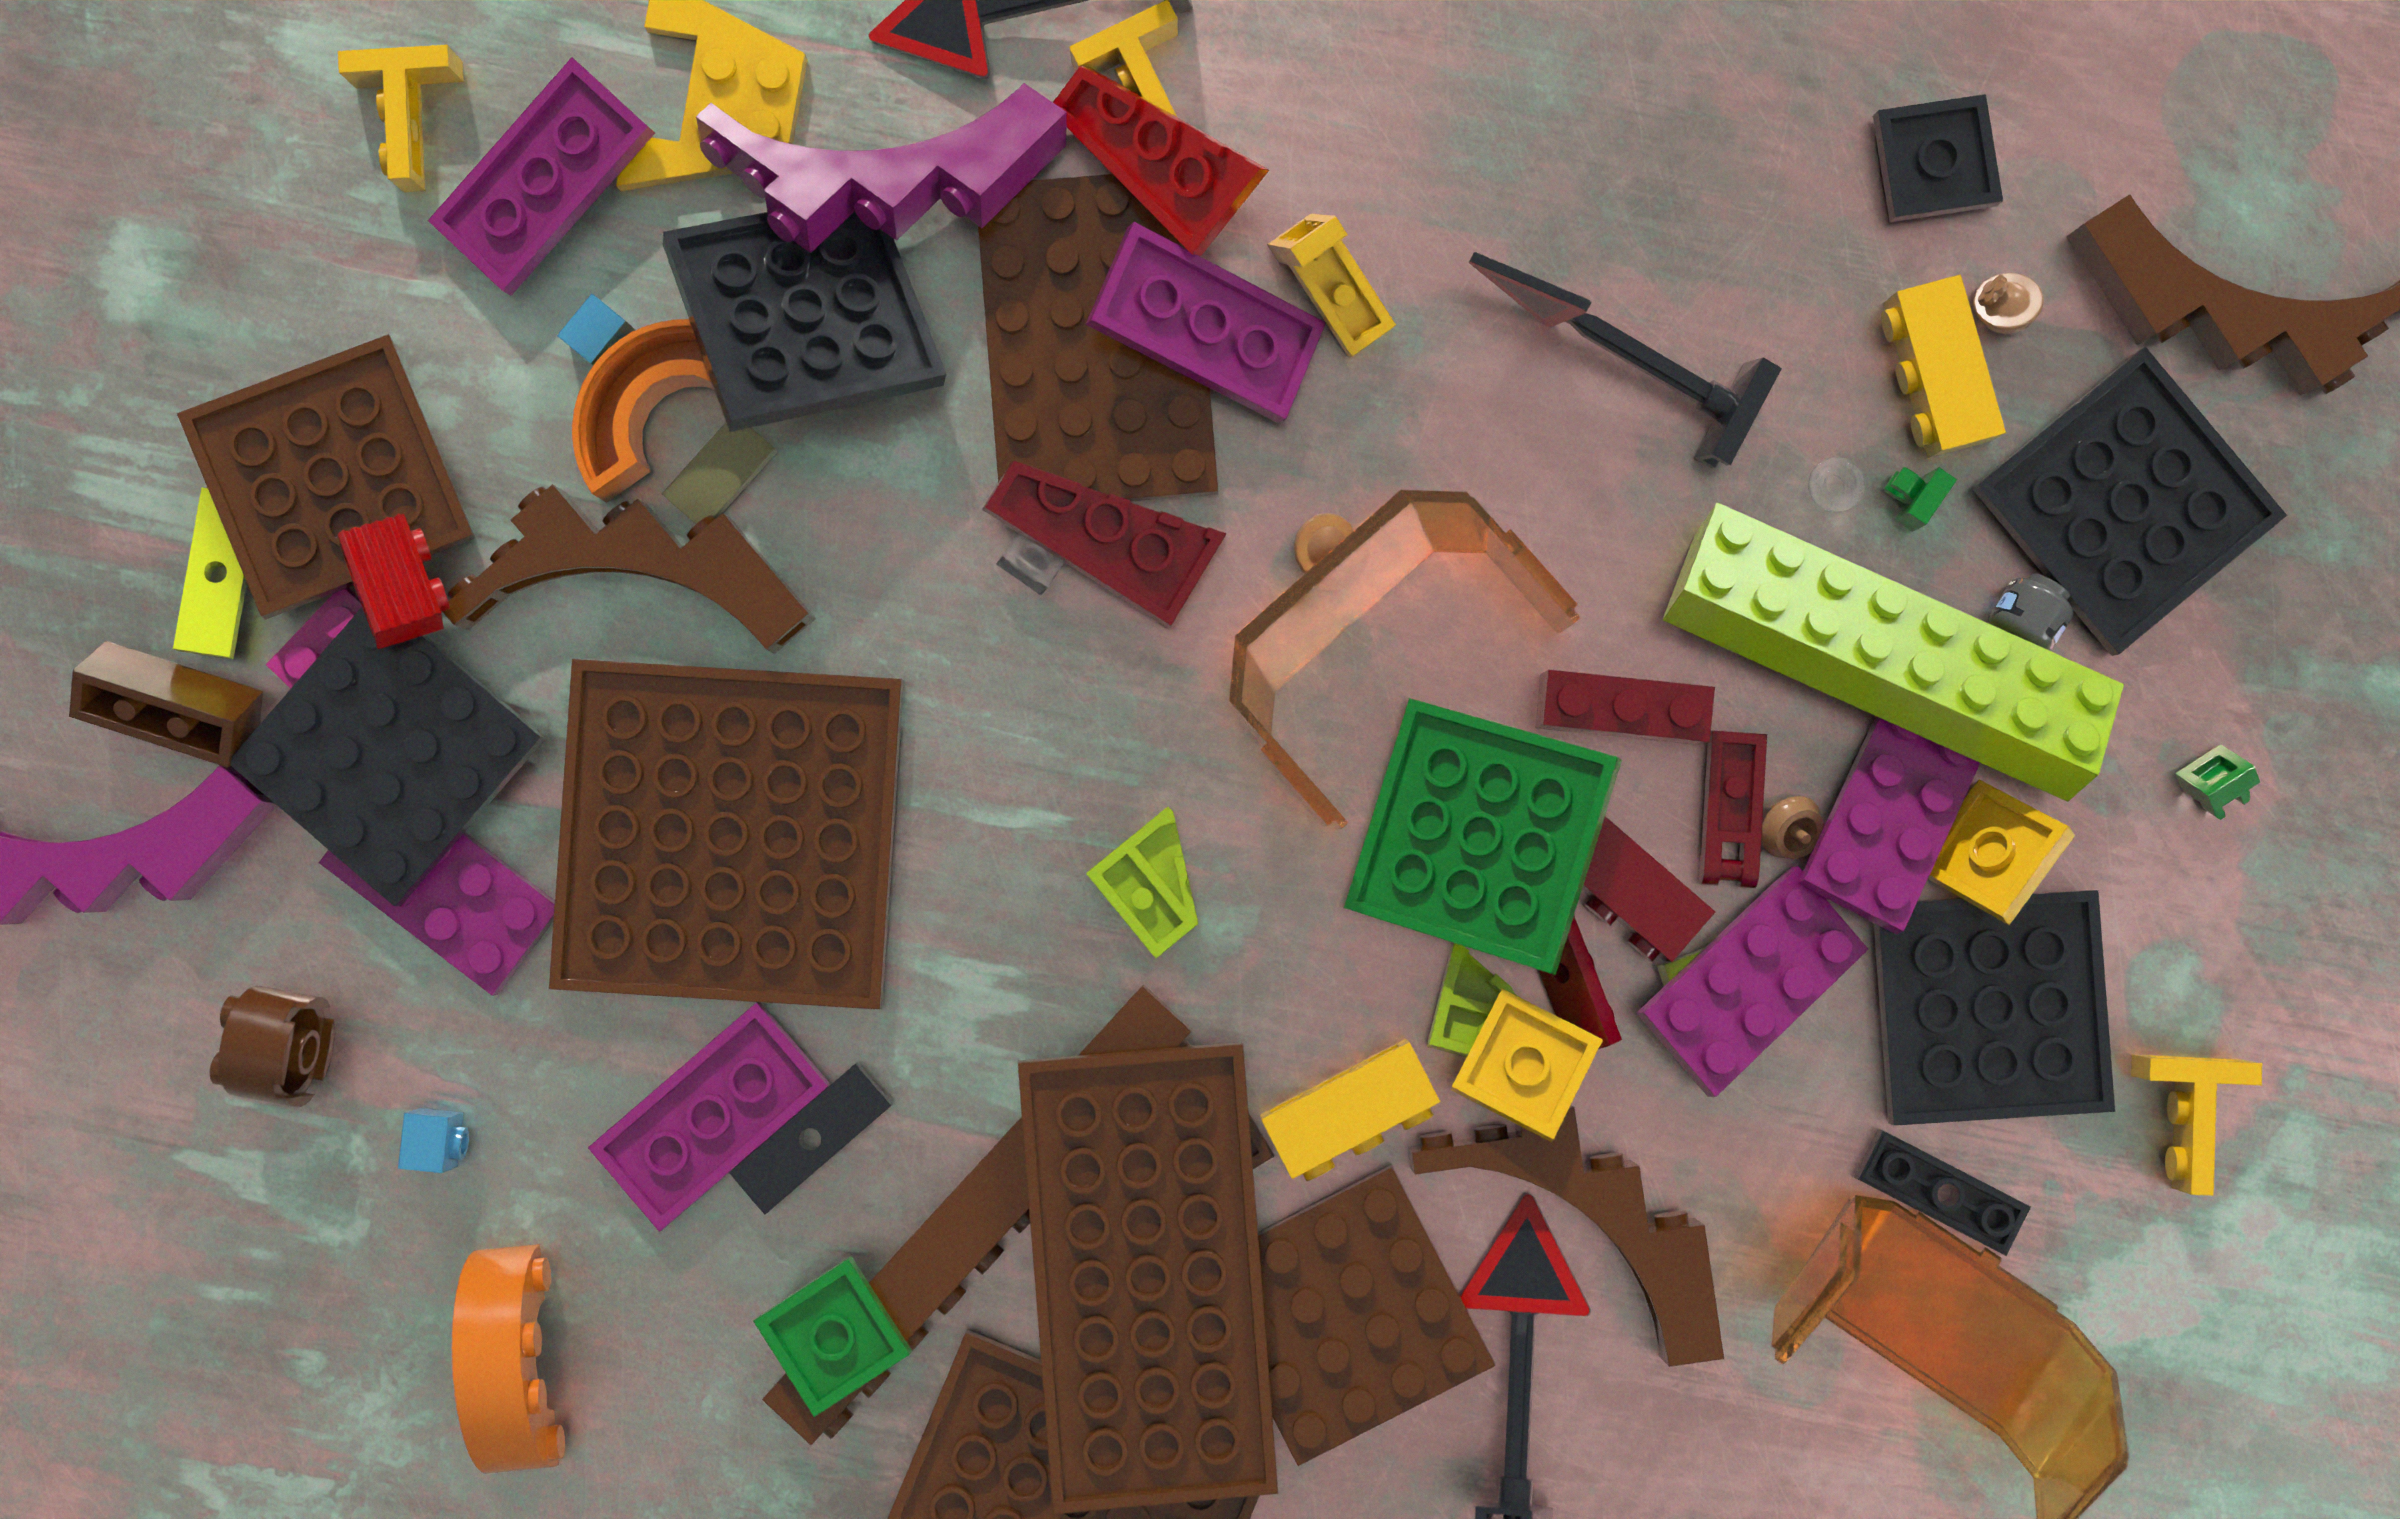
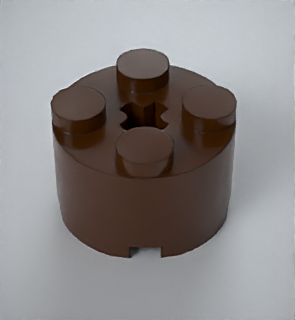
M264 986L250 987L240 997L229 996L225 1000L220 1012V1024L224 1030L219 1052L214 1056L210 1066L211 1082L222 1085L224 1090L233 1096L291 1107L306 1105L315 1094L305 1092L313 1079L324 1080L332 1058L335 1041L334 1019L324 1018L323 1008L331 1007L328 1000L323 997Z

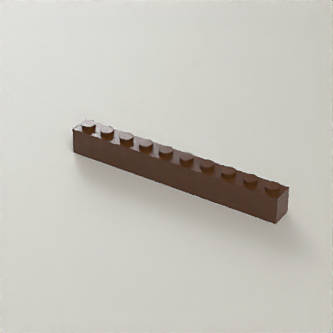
M1143 984L1079 1055L1192 1046L1185 1039L1192 1032V1028ZM1022 1117L869 1282L912 1351L929 1333L922 1324L937 1309L945 1316L967 1292L960 1285L974 1268L981 1275L984 1274L1004 1252V1249L998 1244L1001 1238L1012 1227L1020 1234L1030 1224ZM887 1369L815 1417L786 1373L762 1400L806 1442L812 1445L822 1433L831 1440L853 1416V1413L847 1406L860 1392L867 1398H870L890 1376L891 1372Z

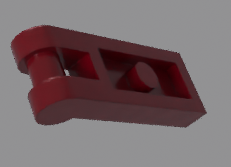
M1711 731L1710 742L1707 747L1702 849L1698 867L1700 885L1717 886L1719 880L1737 881L1738 887L1756 888L1758 885L1768 734ZM1723 842L1740 843L1738 859H1722Z

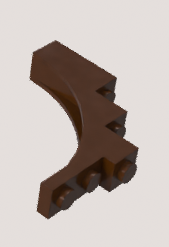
M2130 194L2066 236L2138 345L2155 335L2163 343L2190 326L2219 370L2237 361L2244 369L2272 352L2300 395L2319 387L2324 394H2328L2353 379L2355 374L2351 367L2368 357L2362 345L2388 330L2389 327L2384 320L2400 311V280L2382 292L2364 297L2341 300H2299L2257 292L2220 278L2196 264L2175 248L2152 225Z
M553 484L547 489L539 487L523 498L518 505L520 512L511 519V522L524 537L519 542L516 539H512L500 546L490 557L493 564L476 577L474 574H471L455 584L448 592V596L451 598L448 601L450 609L442 611L454 626L470 630L507 597L536 584L562 577L589 573H625L649 576L672 582L702 594L738 619L766 650L774 654L816 619L734 521L722 513L716 519L709 515L699 521L687 533L690 541L683 546L655 512L639 499H636L632 504L624 501L614 507L602 520L605 527L598 531L570 496Z
M1570 1105L1552 1142L1515 1124L1516 1132L1509 1133L1506 1124H1497L1475 1128V1137L1453 1140L1452 1132L1419 1136L1420 1145L1408 1147L1410 1168L1415 1175L1467 1167L1500 1172L1528 1181L1552 1192L1579 1209L1607 1235L1630 1266L1644 1294L1652 1317L1660 1358L1669 1367L1724 1359L1705 1225L1696 1218L1688 1219L1686 1211L1654 1215L1655 1223L1648 1224L1640 1166L1632 1160L1624 1161L1623 1153L1591 1156V1166L1583 1167L1574 1106Z

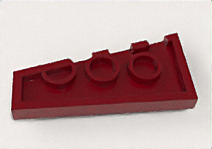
M1012 461L982 508L989 515L1165 627L1172 626L1227 534L1210 527L1204 528L1184 521L1183 518L1163 511L1157 512L1131 503V500L1113 494H1105L1084 487L1081 483L1017 461Z

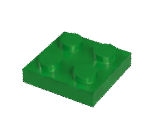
M852 1256L779 1302L753 1321L814 1417L909 1356L912 1352Z

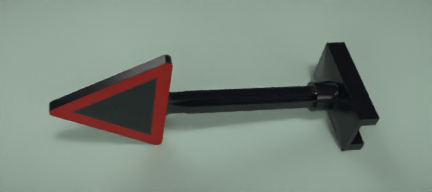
M904 0L869 33V39L877 45L982 79H988L991 72L983 27L986 24L1089 0ZM1169 0L1175 13L1193 9L1191 0Z
M1473 253L1469 264L1542 324L1548 327H1553L1562 322L1570 324L1582 337L1697 403L1696 409L1710 416L1714 421L1694 458L1710 468H1716L1719 461L1727 466L1732 464L1782 369L1781 367L1763 357L1745 362L1731 389L1715 380L1709 383L1599 317L1587 314L1586 312L1592 303L1590 300L1482 254Z
M1526 1194L1461 1295L1467 1309L1508 1311L1512 1315L1504 1477H1499L1498 1503L1476 1506L1475 1519L1553 1518V1508L1532 1503L1533 1479H1528L1536 1316L1538 1314L1587 1317L1591 1314V1308L1535 1197Z

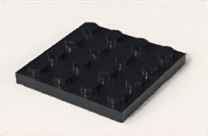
M855 211L811 253L795 241L786 242L781 239L768 224L767 212L663 232L662 245L729 432L944 386L947 374L894 238L880 228L874 230L861 221Z
M2146 347L2132 355L1972 487L1974 492L2045 577L2057 582L2069 592L2070 597L2067 601L2111 656L2122 653L2287 516Z
M361 607L235 752L230 765L393 906H402L546 738L426 635L377 649L363 608Z
M2098 890L2032 894L2010 925L1962 898L1917 901L1904 932L1897 935L1874 923L1888 1124L1897 1126L2115 1112Z

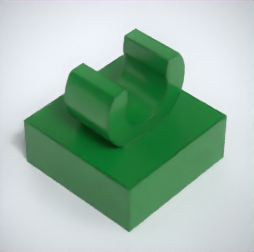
M1903 467L1900 472L1896 471L1883 489L1893 498L1905 503L1894 520L1911 532L1927 525L1957 479L1940 467L1925 474L1923 478L1906 467Z
M2222 744L2175 773L2181 790L2199 801L2206 811L2219 820L2226 817L2223 806L2234 799L2245 805L2250 801L2249 790L2260 783L2255 766Z

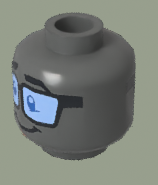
M2034 573L2029 578H2016L2009 583L1991 611L1988 621L1989 624L2052 651L2072 620L2074 612L2067 601L2070 594L2064 587L2050 578Z

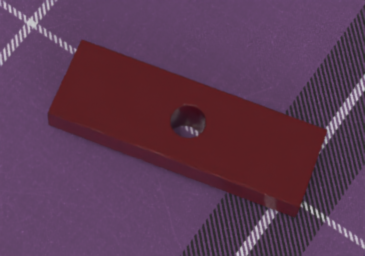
M1574 914L1556 975L1539 970L1556 1016L1603 1039L1599 1047L1600 1049L1611 1046L1621 1041L1622 1038L1615 1022L1614 1012L1608 1004L1595 970L1593 958L1588 952Z

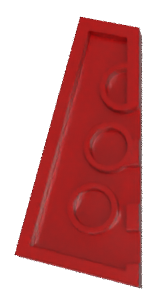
M1080 65L1053 101L1054 104L1067 112V128L1192 255L1202 256L1269 172V169L1089 67Z

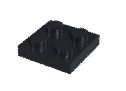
M1986 94L1882 109L1873 115L1890 222L1997 207L2003 202Z

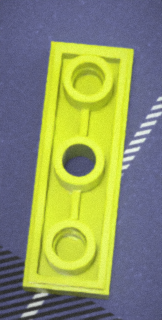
M201 487L173 649L179 652L234 660L247 582L208 488ZM225 566L227 569L225 579L221 582L213 583L211 579L212 572L217 567Z

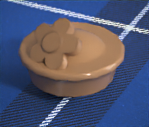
M2016 273L1998 274L1985 280L1976 290L1973 300L1977 317L1988 329L2001 334H2013L2026 329L2042 312L2044 303L2041 288L2035 281Z
M1332 513L1318 514L1306 521L1296 533L1294 541L1295 559L1300 569L1310 578L1322 581L1335 579L1346 572L1354 561L1357 550L1356 534L1351 524L1342 516Z
M1804 796L1788 797L1773 805L1762 824L1761 841L1763 847L1772 856L1797 859L1811 853L1824 828L1818 805L1812 799Z

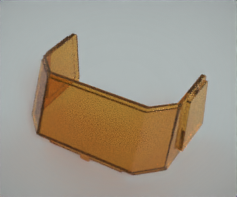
M1400 490L1235 635L1229 702L1261 744L1262 748L1260 750L1270 768L1323 828L1331 824L1336 830H1340L1348 822L1272 737L1275 692L1433 552L1486 553L1558 634L1580 619L1574 610L1578 604L1511 529L1505 533L1479 502L1467 492Z
M1859 1195L1848 1199L1797 1278L1774 1308L1771 1347L1775 1349V1360L1782 1365L1785 1364L1824 1318L1828 1319L1999 1435L2033 1477L2036 1519H2078L2128 1466L2129 1451L2117 1371L2073 1321L2056 1311L2058 1309L2057 1304L1999 1266L2002 1262L2001 1257L1985 1247L1981 1252H1978L1921 1212L1915 1215L1895 1201Z

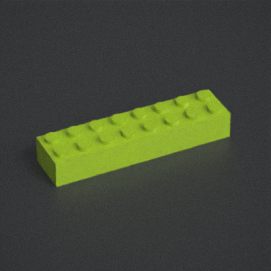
M1718 502L1694 535L1662 619L1669 624L2067 802L2099 775L2124 684Z

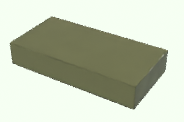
M725 422L663 491L662 495L695 524L709 515L716 519L730 506L778 451L754 429L747 428L729 432Z

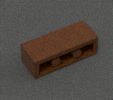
M105 641L73 669L69 717L229 768L232 756L260 725L264 691Z

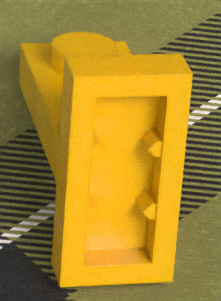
M1169 0L1160 2L1069 46L1071 62L1075 71L1081 65L1101 73L1120 64L1121 66L1114 69L1120 85L1176 116L1145 51L1178 36V20Z
M448 45L338 51L339 73L355 88L383 87V89H378L376 94L378 115L380 120L385 122L386 142L380 143L379 162L384 176H388V179L403 192L425 191L420 85L463 82L462 60Z
M1311 213L1267 245L1279 263L1289 265L1346 355L1353 357L1395 327L1396 324L1343 243L1342 239L1348 234L1337 217Z
M2132 1054V1077L2151 1081L2175 1082L2174 1091L2169 1093L2167 1099V1116L2169 1122L2173 1124V1146L2167 1149L2165 1169L2167 1177L2172 1180L2171 1188L2190 1195L2214 1196L2217 1084L2262 1086V1063L2242 1059Z

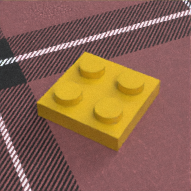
M1979 779L1963 800L1928 879L2010 925L2070 844L2075 834L2064 823Z
M1502 988L1451 1087V1091L1552 1142L1603 1039Z

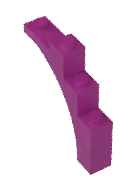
M1025 83L997 107L975 121L954 131L922 142L885 149L828 150L777 141L751 132L712 103L696 116L701 140L700 149L704 156L714 166L721 169L724 167L728 168L743 180L746 187L753 194L760 198H765L768 213L767 221L771 229L784 241H795L810 253L854 211L868 227L874 230L880 228L896 241L939 199L942 200L946 208L958 217L965 216L983 228L1066 147L1067 112Z
M219 765L192 793L170 809L142 824L115 834L90 840L53 843L28 839L0 831V925L22 924L55 887L56 889L53 894L57 900L76 913L106 912L140 874L142 877L139 879V883L157 899L162 901L167 899L169 901L191 900L277 805L232 766L227 768Z

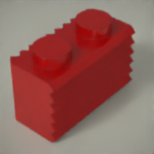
M397 514L394 517H386L382 521L376 520L372 524H364L361 527H353L349 531L342 530L338 533L344 560L377 649L444 629L441 612L449 610L450 606L440 578L429 580L423 562L431 560V555L421 528L410 531L405 515Z

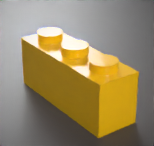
M1961 274L1897 291L1883 303L1885 310L1881 312L1883 332L1889 342L1895 343L1900 360L1896 364L1897 381L1903 394L1910 395L1915 413L1911 417L1912 434L1919 447L1924 446L1927 458L1991 442L2005 434L2006 430Z
M1404 1039L1260 1114V1117L1291 1179L1303 1174L1305 1180L1310 1181L1333 1169L1335 1164L1332 1158L1352 1148L1355 1156L1380 1145L1385 1141L1381 1133L1401 1123L1403 1129L1407 1130L1428 1120L1434 1115L1430 1107L1440 1103V1100L1410 1042Z

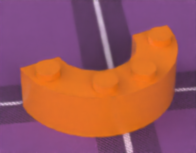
M689 319L661 321L629 333L603 353L582 383L573 412L572 441L574 454L580 473L590 492L606 503L651 472L643 454L642 431L650 411L664 396L685 387H707L714 390Z
M540 1244L475 1250L466 1259L458 1281L452 1326V1368L455 1400L467 1451L475 1466L485 1474L556 1467L559 1465L558 1459H562L565 1453L562 1425L555 1424L554 1409H548L546 1385L543 1379H538L536 1356H540L542 1350V1333L537 1317L540 1306L545 1300L544 1291H549L551 1285L550 1264L546 1257L541 1258Z

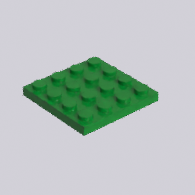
M1409 698L1344 908L1556 975L1622 760L1616 756Z

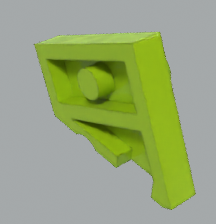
M1169 806L1086 873L1155 959L1199 924L1174 813Z
M1453 943L1427 1047L1467 1057L1501 989L1503 988L1514 995L1516 994L1513 988L1496 973L1493 975L1469 954L1470 950L1465 946Z

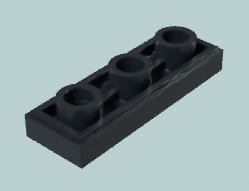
M857 1062L731 1170L729 1174L765 1215L883 1114L893 1103ZM807 1128H813L819 1132L821 1143L818 1147H811L805 1142L804 1132Z
M1881 1129L1877 1130L1854 1178L2005 1256H2007L2031 1206ZM1948 1184L1951 1190L1950 1196L1947 1200L1940 1202L1938 1190L1942 1185Z

